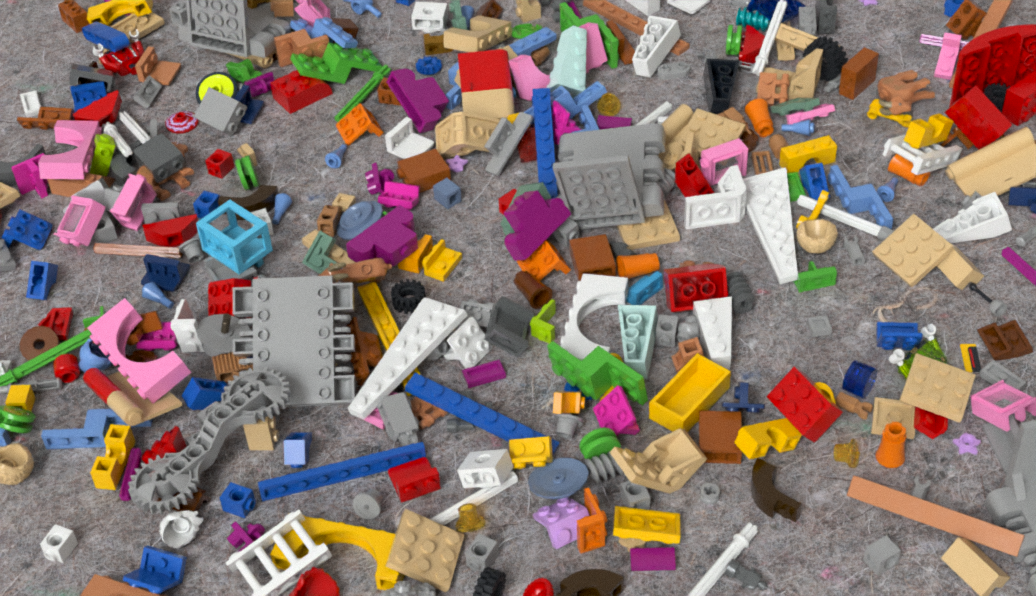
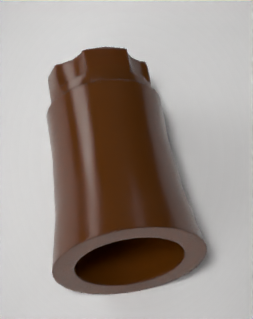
M520 271L515 275L513 280L515 286L533 309H541L551 300L553 295L552 289L536 279L531 273Z

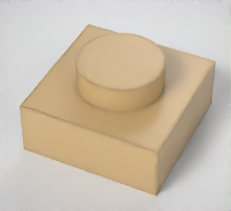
M339 193L332 206H341V211L345 212L356 203V197Z

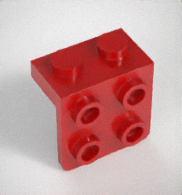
M231 278L210 282L208 285V316L216 314H230L234 316L233 287H251V280ZM237 317V318L249 319V318H251V317Z
M426 457L395 466L388 470V476L401 503L441 489L439 472L436 467L431 468Z

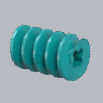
M744 7L743 11L739 8L736 25H742L743 28H746V25H750L753 28L755 27L756 30L761 28V31L765 32L768 30L772 20V12H769L768 16H766V11H763L760 15L759 9H757L756 13H753V8L749 12H747V7Z

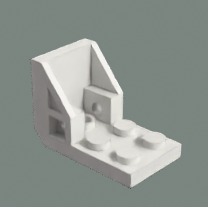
M738 165L730 166L718 182V193L685 197V229L736 223L744 218L747 188Z

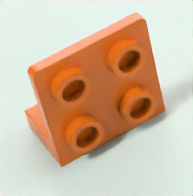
M361 103L336 124L338 131L348 146L366 130L371 134L375 133L378 137L384 133L374 115Z
M547 239L526 260H517L522 271H528L539 281L553 269L556 271L561 270L564 274L571 271L556 247Z
M589 487L584 488L585 507L588 510L589 516L576 520L577 548L580 554L605 546V536H607L605 523H607L604 510L600 511L596 494L591 493Z

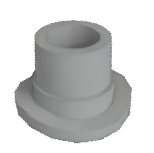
M199 237L192 238L179 246V251L187 256L190 263L199 262L204 258Z
M570 413L555 414L554 416L558 420L555 434L562 438L572 439L575 429L583 424L581 418Z
M369 489L367 492L357 494L353 500L355 513L367 520L375 519L379 516L381 512L380 504L383 499L381 493L375 489Z

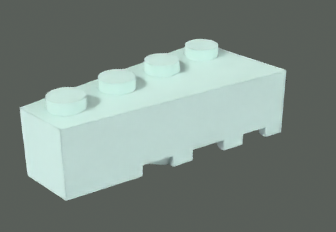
M571 26L561 33L557 47V57L554 58L553 62L555 65L550 73V83L547 85V88H550V92H553L562 85L569 91L571 97L574 98L585 90L586 29Z
M618 305L625 364L642 375L644 379H648L658 321L657 307L650 305Z

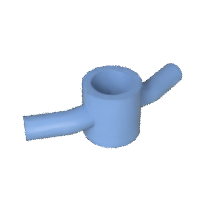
M343 0L344 2H351L353 11L359 15L367 10L377 18H380L382 15L373 6L372 0Z

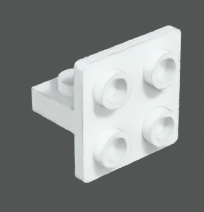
M469 317L447 339L450 348L444 354L447 361L460 360L465 369L474 367L492 349L491 343L484 340L485 334L474 317Z

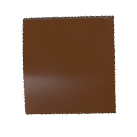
M1016 320L1000 326L994 322L977 329L993 360H1006L1033 352L1031 344Z

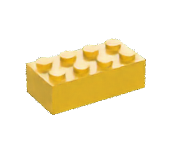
M697 353L649 402V419L672 432L679 428L688 432L699 421V411H708L730 388L731 371Z

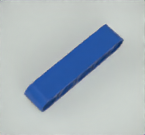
M96 21L82 27V32L88 41L97 45L100 43L103 48L114 53L130 46L125 33Z

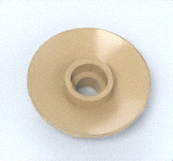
M677 142L670 143L665 146V152L659 153L658 157L663 161L664 168L672 170L676 167V162L682 158L683 147Z

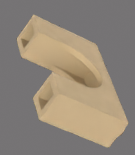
M478 15L470 19V30L452 27L444 31V47L465 52L484 51L511 38V21Z

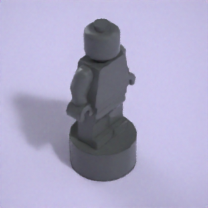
M614 241L609 243L610 248H612L611 252L616 259L617 256L637 255L633 250L626 248L628 247L626 243H616Z
M734 559L731 560L724 575L742 581L743 584L741 586L743 588L746 587L754 590L758 586L759 589L764 591L768 587L767 583L761 580V575L753 567L749 571Z

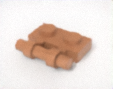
M760 72L757 99L766 100L768 107L773 106L774 101H779V103L788 101L789 74L784 73L782 74V79L777 80V73ZM776 87L781 88L779 94L775 93Z
M418 397L410 401L412 413L420 421L419 429L421 430L433 425L434 421L440 416L444 417L448 414L447 411Z

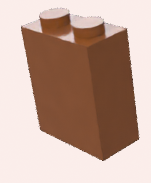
M864 47L842 66L839 87L840 95L854 100L875 81L879 53Z
M437 149L397 161L398 169H396L398 178L402 179L404 184L419 186V193L433 189V185L445 178L451 180L450 168Z
M606 234L569 240L570 256L578 281H581L583 273L616 277V264Z
M699 411V449L707 458L704 463L741 464L742 451L734 443L738 436V431L742 428L741 412Z

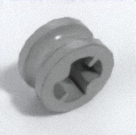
M706 483L701 487L700 499L702 502L712 505L719 501L720 488L716 484Z

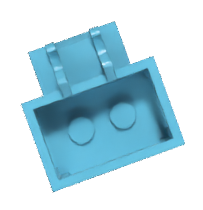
M228 200L196 222L202 250L239 275L252 265L258 268L264 264L263 257L273 251L267 223L232 200ZM223 213H227L229 226L219 231L209 224ZM235 213L254 224V226L247 231L239 227Z

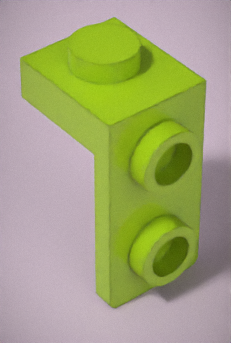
M96 134L94 139L96 148L90 173L107 176L115 149L114 139L108 134Z
M551 299L545 304L538 315L534 316L530 322L531 336L549 344L555 340V326L548 323L556 313L555 300Z

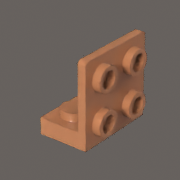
M148 46L135 65L139 82H144L150 75L161 85H170L180 70L181 63L158 60L155 48Z

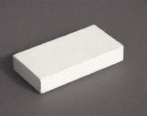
M34 90L20 94L26 117L38 115L41 104L37 91Z

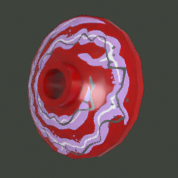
M180 111L167 118L165 127L172 133H187L197 127L199 120L194 118L195 113Z

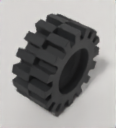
M992 83L987 88L985 87L984 95L1002 113L1006 91L1011 86L1006 87L1007 84L1000 85L1001 83H997L995 85V83Z
M406 279V282L401 280L400 284L396 283L395 287L391 289L392 305L399 313L404 311V314H408V311H411L412 314L421 300L426 297L424 286L419 281L416 283V280H412V282L409 279ZM407 295H413L411 298H403Z
M490 567L484 568L480 578L477 579L478 583L474 587L475 592H473V596H502V591L505 589L506 574Z

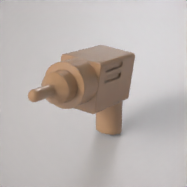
M734 107L716 114L745 124L744 132L747 131L750 135L752 134L748 130V123Z

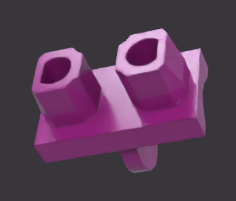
M273 72L265 73L244 82L245 85L250 86L252 97L262 93L265 94L271 90L270 82L274 81Z
M376 162L373 163L372 170L365 173L366 180L368 181L367 189L370 194L374 195L378 192L382 194L385 182L393 181L394 172L387 168L380 171Z
M235 521L231 525L234 531L226 539L236 549L245 541L246 544L239 550L242 551L263 536L265 528L261 524L253 525L250 523L247 526L249 530L246 531Z

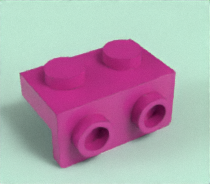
M386 181L384 192L378 196V203L384 204L385 207L401 205L407 210H411L419 203L420 187Z
M161 322L163 329L144 333L136 344L137 349L151 351L156 348H162L163 350L176 348V335L171 329V322Z

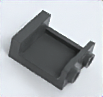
M816 0L815 2L818 34L835 33L837 6L832 5L833 0Z
M72 63L69 85L76 86L77 78L83 77L105 81L107 92L114 88L115 76H113L111 70Z
M163 133L132 150L137 163L140 166L144 165L157 183L187 166L183 154Z
M501 296L492 307L484 340L519 357L528 347L529 341L525 340L528 324L535 313Z

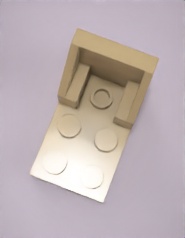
M815 49L800 60L796 66V72L764 67L763 72L777 73V80L782 79V74H789L788 98H812L821 75L823 49ZM758 82L757 87H756V92H757V93H758V85H759V82ZM776 87L775 93L779 94L781 88Z
M467 112L452 113L435 126L436 149L443 159L455 157L456 155H468L474 150L489 152L484 146L500 119Z
M681 428L651 442L643 453H634L627 448L622 449L614 447L610 451V454L631 483L669 494L681 489L707 460L686 430Z

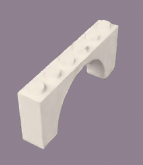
M583 273L581 281L577 282V294L573 296V308L569 310L570 320L569 322L566 321L565 324L566 334L561 337V347L580 361L597 346L610 353V347L598 345L583 336L579 326L588 314L599 308L609 305H625L629 291L628 278Z

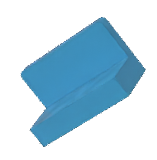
M656 271L651 276L646 275L629 287L626 301L631 305L643 304L663 288V274Z

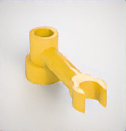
M874 99L871 102L870 109L867 112V116L870 119H876L877 116L897 121L906 128L909 127L912 116L908 114L896 116L882 115L879 109L885 107L879 104V99Z
M822 190L810 217L801 215L796 229L804 221L817 220L829 198V192Z

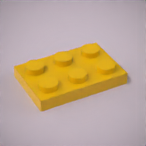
M615 506L613 536L624 539L637 538L643 541L653 540L662 541L666 544H679L681 536L680 514Z

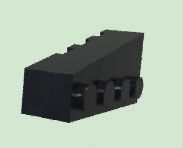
M706 58L703 77L710 113L719 114L729 108L740 60Z

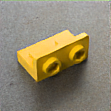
M441 239L438 244L434 245L429 255L423 259L424 275L444 282L461 261L462 253L446 248L445 240Z
M552 437L509 440V451L513 469H523L528 464H533V467H545L546 463L553 462Z

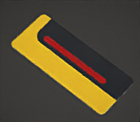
M960 344L965 371L980 373L981 365L976 344Z

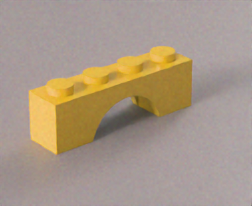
M111 0L89 7L87 20L90 24L97 21L109 26L114 19L124 14L132 13L140 17L152 13L153 1Z

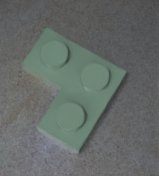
M450 0L449 10L450 13H453L454 18L451 19L452 26L467 30L466 19L461 12L460 0Z
M795 98L771 106L772 113H779L780 116L789 114L791 110L799 111L803 109V111H811L814 109V106L820 105L819 98Z
M319 230L302 263L319 274L328 268L330 263H338L328 257L336 239Z

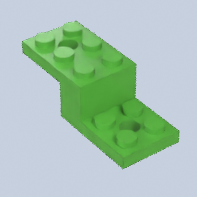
M566 2L560 3L561 32L571 26L579 27L588 22L598 24L608 60L606 62L611 69L617 68L619 41L617 37H614L610 28H607L604 21L597 14L579 19Z
M328 42L322 59L316 56L308 57L302 53L299 55L292 53L290 58L301 76L345 84L352 67L378 72L382 68L379 60L373 55L371 50L367 48L358 49L357 47L343 48L336 42Z
M553 341L547 345L548 357L551 360L553 372L557 376H563L571 386L578 387L585 396H590L597 400L611 386L614 388L622 386L624 393L631 401L638 402L642 406L648 401L643 376L600 346H597L580 361Z

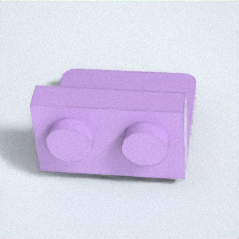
M568 497L558 499L556 503L550 506H543L538 509V512L533 514L534 520L547 528L552 546L555 549L577 540L576 520L589 516L586 507Z

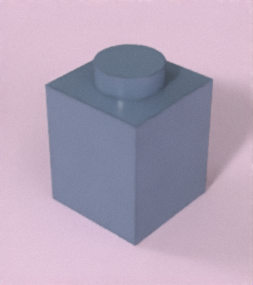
M448 178L433 185L434 199L446 209L462 201L460 187Z

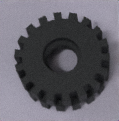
M827 36L815 39L805 48L802 56L806 57L815 49H823V58L827 63L822 60L820 80L824 81L826 79V82L835 79L841 73L842 66L848 61V58H845L847 55L846 51H842V45L839 47L838 41L833 42V38L827 39Z

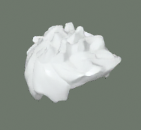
M192 510L169 513L160 522L159 532L162 540L169 547L181 548L189 544L195 538L197 531H199V525L203 522V518L197 517L198 512H193Z

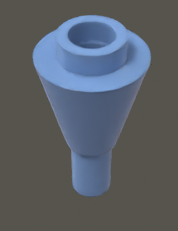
M465 5L461 7V12L466 19L467 30H470V19L473 17L474 8Z
M811 119L793 124H782V131H793L811 136V133L815 131V124L811 122Z
M342 144L338 149L325 156L326 164L331 168H339L347 146Z
M893 177L890 182L877 189V193L882 201L890 202L893 200L895 187L898 183L897 178Z
M285 193L275 196L273 224H279L281 216L292 204V199Z
M155 282L147 283L142 288L143 298L162 303L169 309L173 307L174 303L166 298Z

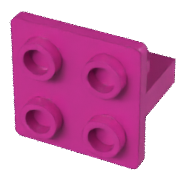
M554 100L551 105L553 140L555 144L559 145L560 137L563 133H571L581 129L576 125L575 121L569 118L570 113L558 101Z
M44 153L11 167L22 195L35 190L41 198L48 196L46 191L48 180L40 179L39 160L42 155H45Z
M616 386L593 408L600 427L612 429L616 436L619 434L636 435L640 431L622 386Z

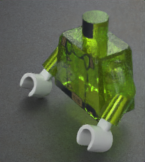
M933 324L927 325V328L923 327L920 332L924 338H928V341L924 339L907 354H904L901 349H896L890 355L889 361L893 364H898V373L903 375L905 380H907L916 353L946 364L947 359L942 352L937 338L933 337V334L936 332V327Z

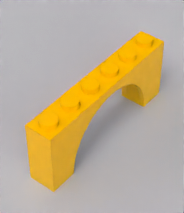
M304 516L305 521L301 525L316 545H321L323 542L325 545L349 543L369 552L377 563L375 574L377 589L387 590L393 588L398 581H403L404 574L385 566L395 537L394 533ZM294 529L283 536L297 558L302 559L308 554V548ZM275 543L270 554L271 560L277 569L286 570L290 567L291 563Z

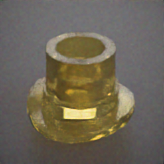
M612 93L603 94L597 102L598 112L604 116H614L620 111L621 103Z
M852 438L851 442L846 444H835V462H846L850 468L858 466L860 452L858 451L856 439Z
M467 503L458 508L459 520L455 525L457 531L470 532L485 526V519L478 514L475 504Z

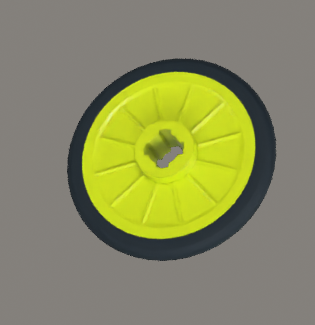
M213 72L200 80L196 87L195 95L199 105L209 87L234 98L237 95L238 86L231 75L224 72Z

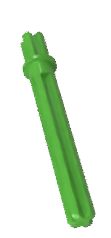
M384 65L378 72H374L373 77L335 116L334 119L337 123L361 103L381 83L383 77L385 78L391 72V68H388V65Z
M87 329L15 369H8L9 372L0 376V386H6L13 382L17 383V380L54 361L59 355L67 354L84 345L92 333Z

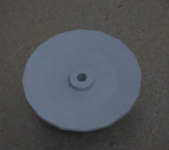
M362 201L349 207L340 218L337 227L338 236L343 240H352L381 219L383 213L382 205L377 201Z
M556 458L553 459L552 463H546L545 467H536L529 476L528 484L530 491L537 496L547 499H562L580 490L587 482L589 472L586 465L580 460Z

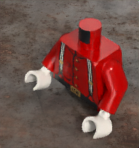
M135 29L136 35H131L129 31V37L134 43L130 42V46L115 53L108 51L103 54V46L100 43L98 44L99 50H96L93 46V54L100 57L99 60L106 70H111L120 76H126L130 73L132 75L137 74L135 65L145 52L141 41L138 40L139 31Z

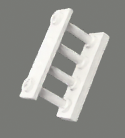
M905 135L888 139L884 145L885 149L882 155L889 156L897 153L913 163L912 173L920 175L947 167V165L957 161L962 148L957 145L944 148L935 143L915 149L904 141Z
M300 510L289 513L281 523L242 551L232 554L229 560L225 562L232 572L239 569L253 589L251 596H279L297 583L301 574L311 570L312 567L317 568L332 557L324 542L321 545H316L303 528L301 523L305 521V518ZM292 529H294L309 550L308 554L302 559L297 558L283 538ZM274 542L291 563L290 567L284 572H279L264 551ZM256 555L272 576L271 581L265 586L258 582L246 565Z

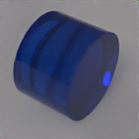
M854 360L845 374L842 389L865 399L875 383L877 369Z

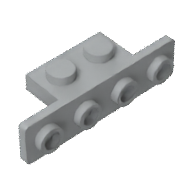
M520 112L513 124L508 119L501 118L484 146L493 155L485 168L488 173L499 176L533 120L531 115Z

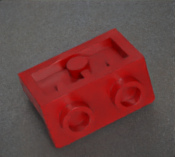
M915 406L913 428L934 439L946 432L948 418Z

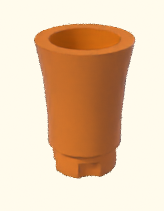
M764 99L750 101L745 106V113L760 137H767L774 131L768 103Z
M897 153L888 166L889 172L919 187L923 186L930 176V172L920 175L912 173L913 163Z
M656 253L617 256L616 259L619 277L628 278V280L650 274L660 268Z
M893 421L890 424H886L875 457L878 463L884 467L897 468L905 462L906 428L902 426V423Z

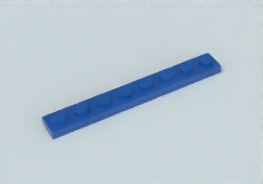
M550 88L532 89L539 183H544L551 198H556L558 194L556 177L553 171L555 153Z
M416 372L405 385L406 392L508 442L513 439L547 437ZM552 439V457L560 443Z
M423 442L413 443L387 451L258 482L261 499L263 502L388 471L395 466L426 457Z

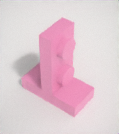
M944 33L934 77L951 80L960 52L962 35Z

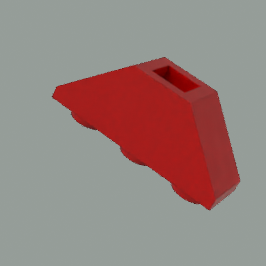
M746 25V31H742L739 60L754 64L765 36L750 25Z
M118 90L77 110L72 115L75 120L99 121V127H102V124H106V122L113 123L116 121L122 99Z
M687 153L676 162L675 183L684 197L714 193L690 153Z
M197 214L142 225L146 241L163 247L180 246L198 232L196 226L198 217Z
M175 426L170 432L166 431L160 441L156 440L151 450L147 449L141 458L143 463L148 464L149 458L153 461L156 460L157 455L163 458L165 453H178L185 449L187 445L180 428Z

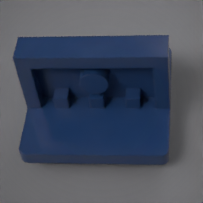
M243 85L240 91L237 92L236 97L233 98L247 106L245 115L240 122L252 124L264 106V101L252 99L250 86Z
M146 254L143 261L147 273L142 278L141 285L155 282L160 289L174 292L190 269V265L175 259Z
M738 382V386H734V398L738 399V402H721V406L725 407L726 411H739L740 407L746 408L747 412H760V408H765V404L748 403L749 383Z

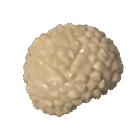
M824 219L804 221L800 223L796 232L800 246L807 252L814 254L829 250L834 245L838 234L836 225Z
M19 443L0 447L1 484L17 485L30 475L34 467V461L27 447Z

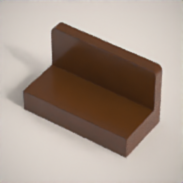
M489 0L479 8L474 17L479 15L497 19L503 8L495 0Z

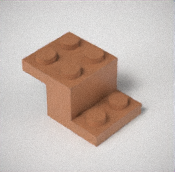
M302 29L274 37L279 66L284 67L293 64L290 60L292 53L298 55L302 53L308 57L316 56L322 59L329 42L328 36L323 35L311 39L306 30Z

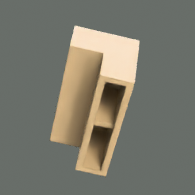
M953 245L954 250L937 267L957 288L963 290L970 281L977 284L984 275L957 246Z
M958 537L941 557L979 596H989L996 587L1002 588L1010 579L998 565L969 539Z

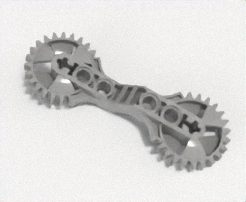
M258 366L255 371L248 368V373L240 371L241 376L234 375V381L228 380L229 386L224 387L225 392L221 395V404L208 413L194 442L181 452L165 453L163 458L157 455L156 460L153 461L149 458L148 464L141 463L142 469L135 468L136 475L130 476L132 481L128 482L130 487L128 491L137 508L142 507L144 512L150 509L151 514L159 510L161 515L165 509L171 513L173 507L179 510V504L187 505L186 499H193L192 493L198 491L196 486L200 485L201 473L214 464L223 442L229 434L241 425L257 424L258 419H261L263 422H265V417L267 416L273 419V413L280 414L279 408L286 409L285 403L290 402L289 397L291 396L286 376L282 377V373H276L274 368L268 371V368L265 367L262 371ZM259 379H267L266 384H264ZM270 399L273 402V404L268 407H265ZM155 471L151 477L148 475L150 472ZM178 491L180 492L179 495L173 497V495L176 494ZM154 493H156V495L159 498H162V500L157 502L153 501Z

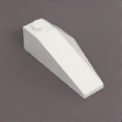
M996 192L974 200L972 206L966 210L961 209L958 211V215L953 219H947L933 228L934 231L950 243L993 238L1012 231L1008 214Z

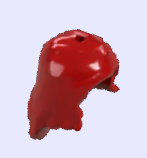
M312 567L311 570L301 574L296 587L289 596H340V588L337 586V582L328 573L324 572L323 568Z

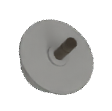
M216 314L208 316L199 322L197 336L201 343H203L202 347L205 353L213 357L220 354H228L229 352L232 353L233 339H252V337H239V332L251 331L248 325H239L240 319L230 314Z

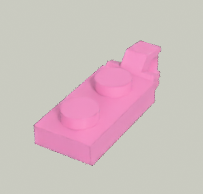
M824 103L814 106V109L811 111H795V113L786 115L787 123L793 124L809 119L813 120L815 116H828L829 112L835 111L834 105Z

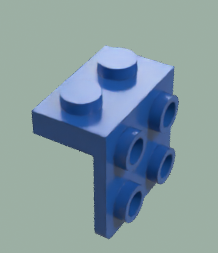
M104 81L70 86L74 101V113L107 95Z
M19 209L16 217L12 216L7 225L10 229H5L1 238L4 239L8 249L13 239L37 250H42L52 229V224Z
M877 322L876 324L877 347H882L884 350H892L895 347L909 351L917 346L923 338V334L918 333V323Z
M149 545L145 546L140 568L125 574L123 581L128 582L132 587H144L149 589L151 593L160 594L182 583L187 557Z

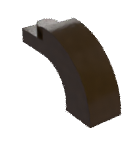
M260 185L255 193L246 197L220 196L218 204L221 206L228 200H232L249 212L266 208L268 213L275 207V196L279 194L278 187ZM235 213L236 220H246Z
M757 458L753 465L751 478V494L754 502L763 513L771 518L778 513L786 519L797 522L800 518L802 503L779 492L773 485L776 467Z
M603 569L578 571L560 582V593H557L555 596H619L624 591V577Z

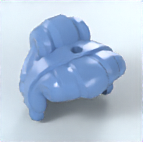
M91 338L80 349V362L78 365L84 373L90 368L105 370L112 365V362L108 359L109 354L105 356L98 345L92 344L93 340Z

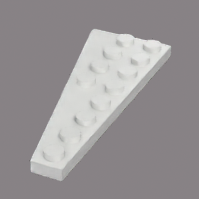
M786 168L744 178L743 180L747 188L745 209L779 284L797 280L798 271Z
M424 297L349 405L348 410L350 414L365 419L378 406L381 398L388 396L467 317L466 311Z

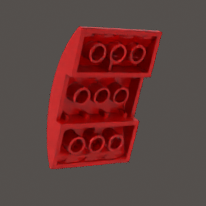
M1036 24L1014 25L995 29L967 43L959 53L950 106L975 85L984 93L985 87L987 88L992 83H995V85L997 83H1001L1000 85L1007 84L1006 87L1013 86L1036 70Z

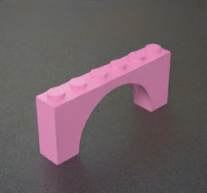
M589 22L579 26L587 30L586 73L590 69L602 66V63L608 61L598 24ZM522 54L508 61L519 98L532 101V89L547 88V85L550 83V75L542 73L535 66L531 56Z
M57 120L54 126L56 143L71 144L78 148L61 154L42 155L39 160L40 179H84L86 173H89V166L92 165V158L96 148L95 135L102 134V127H99V121Z
M124 298L87 327L92 333L89 337L96 345L101 344L99 348L105 356L110 354L108 359L115 367L119 364L120 367L117 369L124 377L129 376L127 381L134 389L139 387L137 390L139 395L144 400L148 398L152 403H155L187 377L191 371L174 351L150 362H133L126 359L125 346L127 339L135 326L143 319Z

